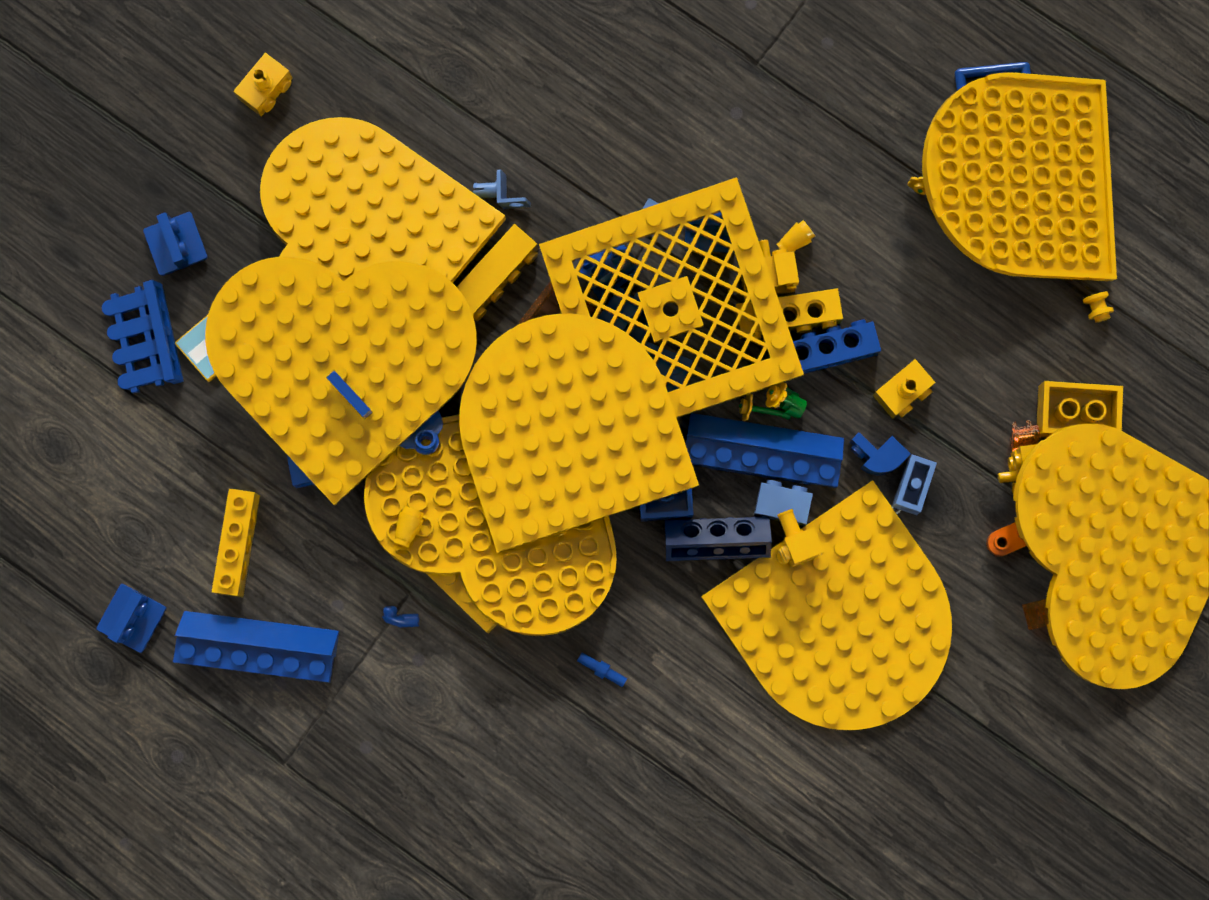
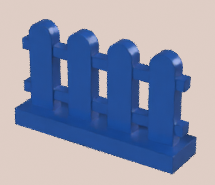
M154 280L143 282L144 290L141 286L135 287V293L121 297L117 293L111 294V300L105 301L102 305V312L111 317L115 316L116 324L108 328L107 335L112 340L120 341L122 347L113 353L112 359L118 365H125L127 373L122 374L118 378V385L125 390L131 389V393L140 392L139 387L155 383L158 387L164 385L163 380L172 384L184 382L163 285ZM139 309L141 317L124 321L123 313ZM140 334L145 335L146 342L130 346L128 338ZM150 358V367L135 371L134 362Z

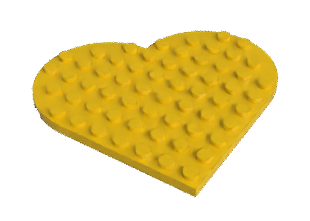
M327 118L311 122L293 131L271 153L261 178L260 197L264 214L274 233L287 245L279 257H299L316 262L335 273L342 281H345L357 271L376 263L409 261L430 267L453 283L506 220L503 213L386 131L359 119Z
M286 256L267 258L250 264L237 272L223 285L209 310L205 330V343L210 364L223 386L331 503L336 505L459 391L466 381L474 362L477 332L472 311L463 294L448 278L425 265L409 261L380 262L367 266L352 274L345 281H342L335 273L316 262L299 257ZM333 371L371 409L372 413L366 419L360 415L326 378Z
M460 415L442 418L443 428L438 434L439 446L432 454L423 455L415 449H405L399 446L367 475L364 489L365 512L372 533L384 550L398 562L419 572L434 575L460 574L463 586L473 604L485 617L504 629L531 636H546L567 631L590 617L601 605L610 590L616 571L617 557L609 516L497 553L461 441ZM428 439L421 442L423 446H428L431 443ZM404 506L424 513L422 518L424 522L410 543L409 548L394 543L399 511L402 512Z
M1088 423L1063 427L1054 431L1055 433L1045 440H1041L1031 450L1021 466L1013 496V501H1016L1017 517H1014L1020 538L1025 541L1030 550V555L1043 568L1053 574L1046 597L1049 621L1047 629L1052 645L1056 646L1064 664L1077 676L1098 686L1112 689L1140 687L1156 680L1176 663L1183 653L1209 597V480L1114 427Z

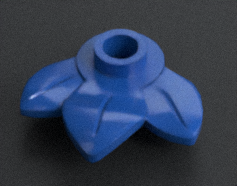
M439 411L432 415L400 446L405 449H415L423 455L435 452L439 446L438 434L443 428V421ZM425 439L431 441L428 446H423L421 442Z

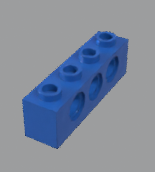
M865 319L852 322L851 327L841 329V326H834L826 329L824 334L816 335V332H810L802 335L800 340L793 341L795 349H803L807 353V359L799 360L804 374L878 356L881 352L874 322L866 323ZM848 336L853 337L857 342V346L854 348L847 347L844 344V338ZM828 343L832 348V352L830 354H823L819 350V344Z

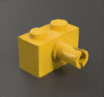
M264 53L233 92L241 102L262 116L274 107L275 99L280 93H285L289 89L293 77L288 69L267 53Z
M914 359L873 394V397L892 419L898 414L902 418L913 409L911 404L916 399L922 402L933 392L930 388L936 382L918 361Z
M793 509L777 515L786 535L781 542L782 547L779 549L784 564L789 563L791 568L819 557L824 553L815 527L806 531L800 530Z

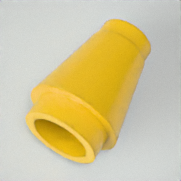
M802 220L799 224L796 222L776 245L779 249H787V252H793L811 243V239L815 237V234L806 222Z
M404 506L403 511H399L394 543L409 548L410 543L424 522L422 520L424 513Z

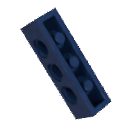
M769 517L665 520L666 561L771 558L772 540Z

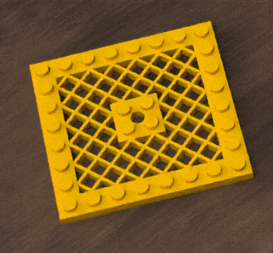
M737 177L539 244L562 314L590 316L586 302L597 307L592 316L593 318H598L603 309L614 315L610 324L614 325L618 317L630 323L626 331L628 335H630L634 326L647 331L642 342L639 344L648 353L655 356L653 359L655 364H657L659 358L672 364L667 375H662L665 385L669 383L679 388L668 392L676 418L804 376ZM721 212V215H722V218H723V219H721V218H719V217H717V216H715V215H713V214H716V213ZM704 218L699 228L689 224V222ZM708 219L721 224L716 236L703 231ZM679 226L675 236L663 232ZM684 227L696 233L691 245L678 239ZM725 227L731 244L720 239ZM654 235L649 245L639 240ZM659 235L672 241L666 253L654 248ZM700 235L713 241L708 252L695 247ZM629 243L625 253L614 249ZM717 243L729 249L724 261L711 255ZM634 244L647 249L641 261L629 256ZM675 244L688 249L683 261L670 255ZM692 251L705 257L699 269L687 264ZM733 251L739 268L728 263ZM604 252L600 262L589 257ZM610 252L622 258L616 270L604 264ZM651 252L663 257L658 269L645 264ZM577 260H580L579 263H578V265H577V267H576V269H575V268H574V265H573V262H574V261H577ZM585 260L597 266L592 278L580 273ZM626 260L638 265L633 278L621 272ZM667 260L680 266L675 277L662 272ZM708 260L721 265L716 277L703 272ZM643 268L655 274L649 286L637 280ZM684 268L696 273L691 286L687 276L679 278ZM725 268L738 273L733 285L720 280ZM601 269L614 274L608 286L596 281ZM618 276L630 282L625 294L612 289ZM659 276L670 281L654 287ZM700 276L713 282L707 294L695 288ZM741 276L743 277L747 292L736 288ZM578 277L589 282L584 294ZM593 284L605 290L600 303L588 297ZM717 284L730 290L724 302L711 296ZM634 285L645 289L638 292L640 302L629 297ZM733 292L746 298L741 310L728 304ZM610 293L622 298L616 311L604 305ZM693 293L705 298L700 309H698ZM626 301L638 306L633 319L621 314ZM708 301L721 306L716 318L703 313ZM750 301L756 317L745 313ZM667 303H675L678 306V313L675 316L669 317L664 314L663 308ZM725 308L738 314L733 326L720 321ZM642 310L644 311L648 326L637 321ZM742 317L754 322L749 335L736 329ZM702 318L713 323L707 335L696 330L704 327ZM717 325L730 331L724 343L711 337ZM758 325L764 342L753 337ZM688 332L683 343L671 338ZM692 333L705 339L699 351L687 346ZM734 333L746 339L741 351L728 345ZM650 335H652L654 343L662 341L658 351L645 346ZM750 341L763 347L758 359L745 354ZM667 342L680 347L674 360L662 354ZM708 342L722 347L716 360L703 354ZM725 349L738 355L732 368L719 362ZM684 350L696 355L691 368L678 362ZM767 350L770 358L761 361ZM700 358L713 364L708 376L695 371ZM742 358L754 363L737 369ZM676 366L688 372L683 384L670 379ZM717 366L729 371L712 377ZM692 374L703 379V381L687 386Z

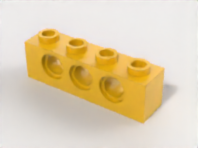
M838 288L778 297L782 311H792L796 316L794 321H786L789 331L796 330L798 334L811 332L813 327L822 326L823 330L837 326L843 320ZM749 302L745 313L756 317L752 304ZM744 303L736 304L735 308L741 310ZM817 307L821 312V316L813 318L808 314L807 309ZM742 317L737 326L738 330L749 335L754 322ZM758 325L753 337L759 340L762 333Z
M229 489L212 593L241 598L244 596L260 495L255 492Z

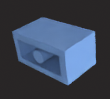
M913 454L908 457L892 507L918 515L922 510L937 463Z
M767 480L766 483L760 484L754 516L769 517L771 520L780 521L777 517L778 514L793 509L798 525L804 527L807 524L813 493H808V489L805 487L793 485L792 489L782 487L781 482Z

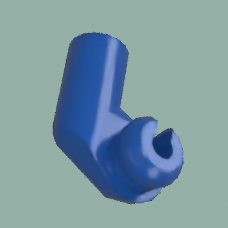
M395 606L384 607V616L382 618L385 623L397 627H419V614H397Z

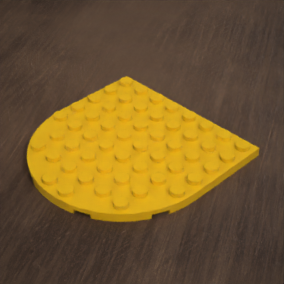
M996 73L972 81L954 92L938 109L932 119L925 138L922 155V174L926 196L938 224L950 241L963 254L979 265L1009 276L1096 281L1116 280L1106 80L1026 73Z
M554 314L534 318L515 326L497 338L484 351L471 370L461 398L460 434L468 465L497 553L699 486L659 369L647 351L634 338L618 327L597 318L578 314Z
M872 480L800 529L806 531L815 527L824 549L822 555L790 568L789 563L784 564L780 556L779 549L782 546L779 543L771 549V558H757L701 596L768 695L781 707L801 720L829 729L860 730L888 723L907 713L935 685L944 668L951 645L952 616L943 583L933 565Z

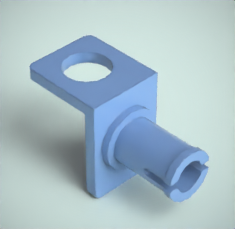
M501 169L497 170L496 182L474 183L473 188L476 189L473 190L474 194L480 198H497V203L503 209L531 207V202L525 197L507 198V178Z

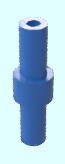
M583 652L577 662L595 671L594 674L601 679L605 677L621 687L624 686L628 679L610 669L611 665L602 660L598 662Z

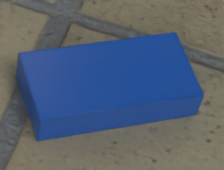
M335 371L326 377L364 419L372 413L371 409Z

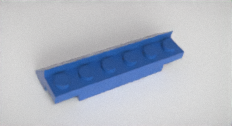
M694 413L690 414L686 448L693 465L807 485L815 484L833 488L838 487L841 462L843 460L844 438Z
M184 611L175 634L177 639L173 662L331 683L339 631Z

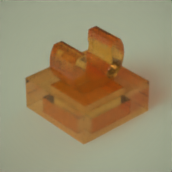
M1026 420L1025 426L1017 427L1016 422L1012 423L1010 438L1012 452L1020 446L1039 443L1040 431L1038 424L1032 425L1030 420Z
M1046 599L1022 605L1029 630L1045 627L1049 624Z

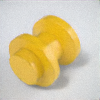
M1108 291L1083 299V303L1090 304L1092 310L1088 315L1089 320L1095 319L1097 323L1111 318L1110 313L1114 312L1113 307H1107L1105 299L1109 296Z

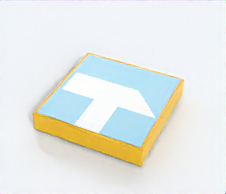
M207 315L179 338L175 344L202 376L210 382L216 377V374L210 364L205 343Z

